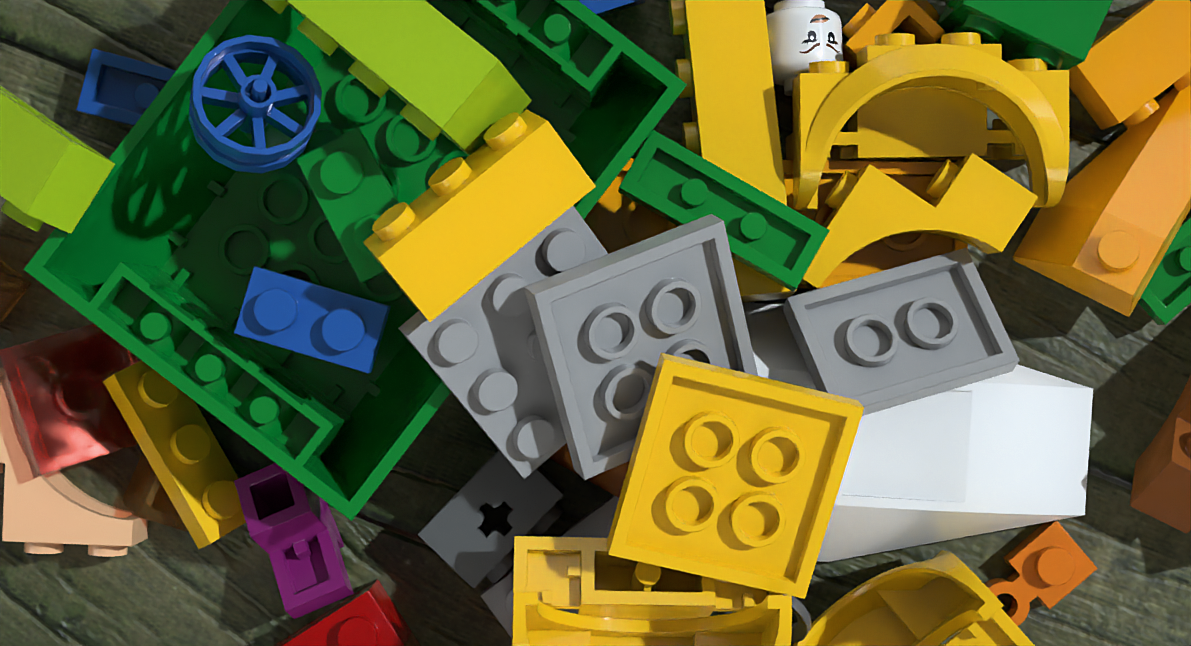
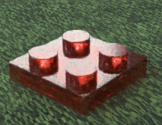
M95 324L0 350V381L34 478L139 445L103 383L104 380L113 374L137 363L136 356Z

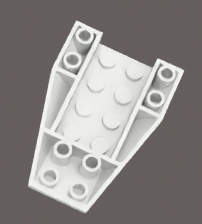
M742 303L758 376L817 390L783 311L784 305ZM1017 364L1012 372L862 416L817 561H836L1085 515L1093 389Z

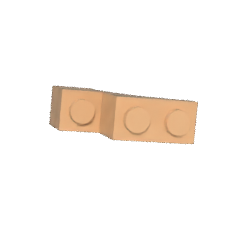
M0 382V473H3V463H5L2 541L24 542V552L32 554L64 552V544L88 545V555L112 557L127 555L128 546H134L148 539L149 513L131 512L98 501L73 485L54 465L43 448L35 430L29 404L28 383Z

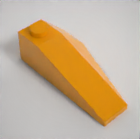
M1191 85L1179 92L1174 87L1157 102L1160 106L1158 110L1136 126L1123 132L1066 183L1062 198L1055 207H1041L1016 250L1013 261L1130 317L1191 209Z

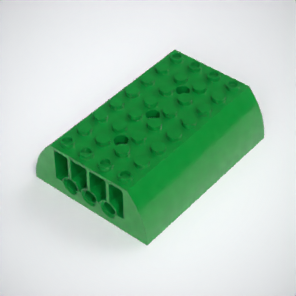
M230 0L109 157V160L115 163L72 234L55 228L23 270L352 521L451 391L399 330V327L419 310L387 272L364 284L360 283L296 159L359 127L383 172L389 177L391 187L399 203L406 202L409 205L430 188L428 181L436 170L454 158L462 157L465 160L468 155L441 132L434 141H431L399 114L406 106V103L390 89L382 98L368 89L348 71L355 60L341 48L337 47L329 56L297 29L305 18L289 5L279 15L262 0ZM425 0L501 61L532 100L524 111L527 109L548 120L596 187L573 205L583 220L687 86L680 78L578 0ZM245 35L272 37L295 48L313 67L322 89L321 114L303 153L287 166L265 173L235 171L213 160L196 141L188 120L193 78L204 56L223 41ZM244 62L239 64L246 77L256 74L261 75L265 66L263 64ZM223 68L210 77L205 85L208 88L238 93ZM275 70L271 80L275 84L277 91L295 87L285 74ZM304 101L276 107L277 110L304 127L307 118ZM202 103L207 119L215 128L235 111V109ZM269 123L264 129L266 148L292 140ZM239 128L227 137L242 146L253 147L251 134L245 133ZM254 266L284 275L294 270H300L305 272L314 284L391 306L372 373H365L234 334Z

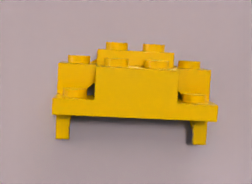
M961 32L941 35V44L915 45L914 34L890 33L876 35L875 45H867L857 53V69L852 73H849V62L819 61L809 63V73H800L792 80L793 133L786 137V160H793V210L818 209V185L826 161H946L947 159L958 161L959 158L974 153L983 160H1025L1029 174L1030 191L1038 196L1032 208L1055 207L1062 198L1067 182L1070 152L1069 70H1048L1047 63L1038 58L1015 59L1005 62L1002 60V44H981L980 33ZM987 108L1000 118L992 120V130H987ZM848 120V132H840Z
M514 536L511 646H791L792 595H783L781 593L608 555L606 548L608 538ZM558 609H577V614ZM713 611L733 612L722 615L710 616Z
M941 550L932 559L888 570L857 586L831 605L812 623L811 629L803 641L793 644V646L1035 645L1003 611L1002 607L1004 605L956 555ZM953 634H955V635H954L950 640H948L944 645L941 644V643H942L943 641H945L947 638H949L950 636H952Z

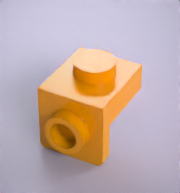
M887 0L877 11L866 3L842 28V33L849 39L843 46V60L849 62V66L856 70L857 53L867 45H875L876 35L890 34L898 26L906 33L914 34L915 42L918 45L934 44L945 33L936 23L940 16L927 0Z

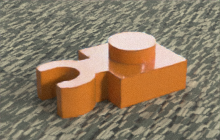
M1056 520L1043 523L1003 557L1013 569V574L1007 579L994 578L984 584L996 597L1003 593L1010 595L1012 604L1006 614L1019 626L1026 619L1029 613L1030 602L1034 598H1037L1043 606L1050 610L1098 568Z

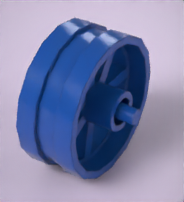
M245 35L223 41L204 56L193 78L188 120L196 141L213 160L235 171L265 173L287 166L303 153L321 114L322 89L313 67L295 48L272 37ZM244 62L263 64L265 66L261 75L256 74L246 77L239 64ZM223 68L238 93L208 88L205 85L210 77ZM275 70L285 74L295 87L277 91L275 84L271 80ZM304 101L307 113L304 127L277 110L276 107ZM202 103L235 109V111L215 128L207 119ZM269 123L292 140L266 148L264 129ZM239 128L243 132L251 134L253 147L242 146L227 137Z

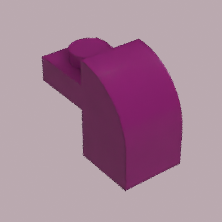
M276 463L234 480L249 535L269 554L285 611L293 619L354 594L340 551L344 544L326 501Z

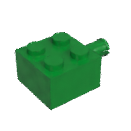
M947 0L938 25L951 33H980L981 44H1002V57L1006 59L1038 58L1047 63L1048 70H1068L1085 61L1113 0Z

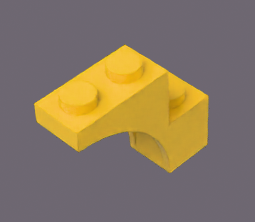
M974 153L959 158L956 164L948 159L942 164L925 191L933 197L930 203L871 164L861 168L856 176L846 170L825 200V203L832 207L833 210L822 226L830 231L800 284L809 290L818 289L828 275L854 252L872 242L891 235L906 233L941 235L969 244L985 254L1002 252L1038 199V196Z

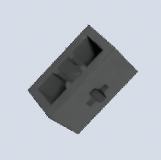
M498 449L422 528L418 536L472 588H475L485 576L494 584L514 564V536H525L531 531L537 537H540L564 512V509L557 503L564 495V488L541 466L524 479ZM505 501L511 507L507 517L511 527L506 529L503 525L497 524L489 530L483 524L487 511L482 505L487 502L490 506L496 508Z

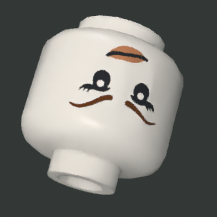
M783 0L774 5V12L766 16L774 84L784 86L785 95L792 97V80L800 73H809V63L844 61L840 16L826 9L824 1Z

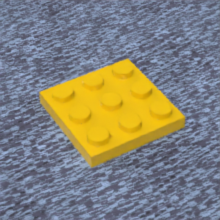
M660 353L607 539L606 548L608 555L805 599L864 407L855 399Z

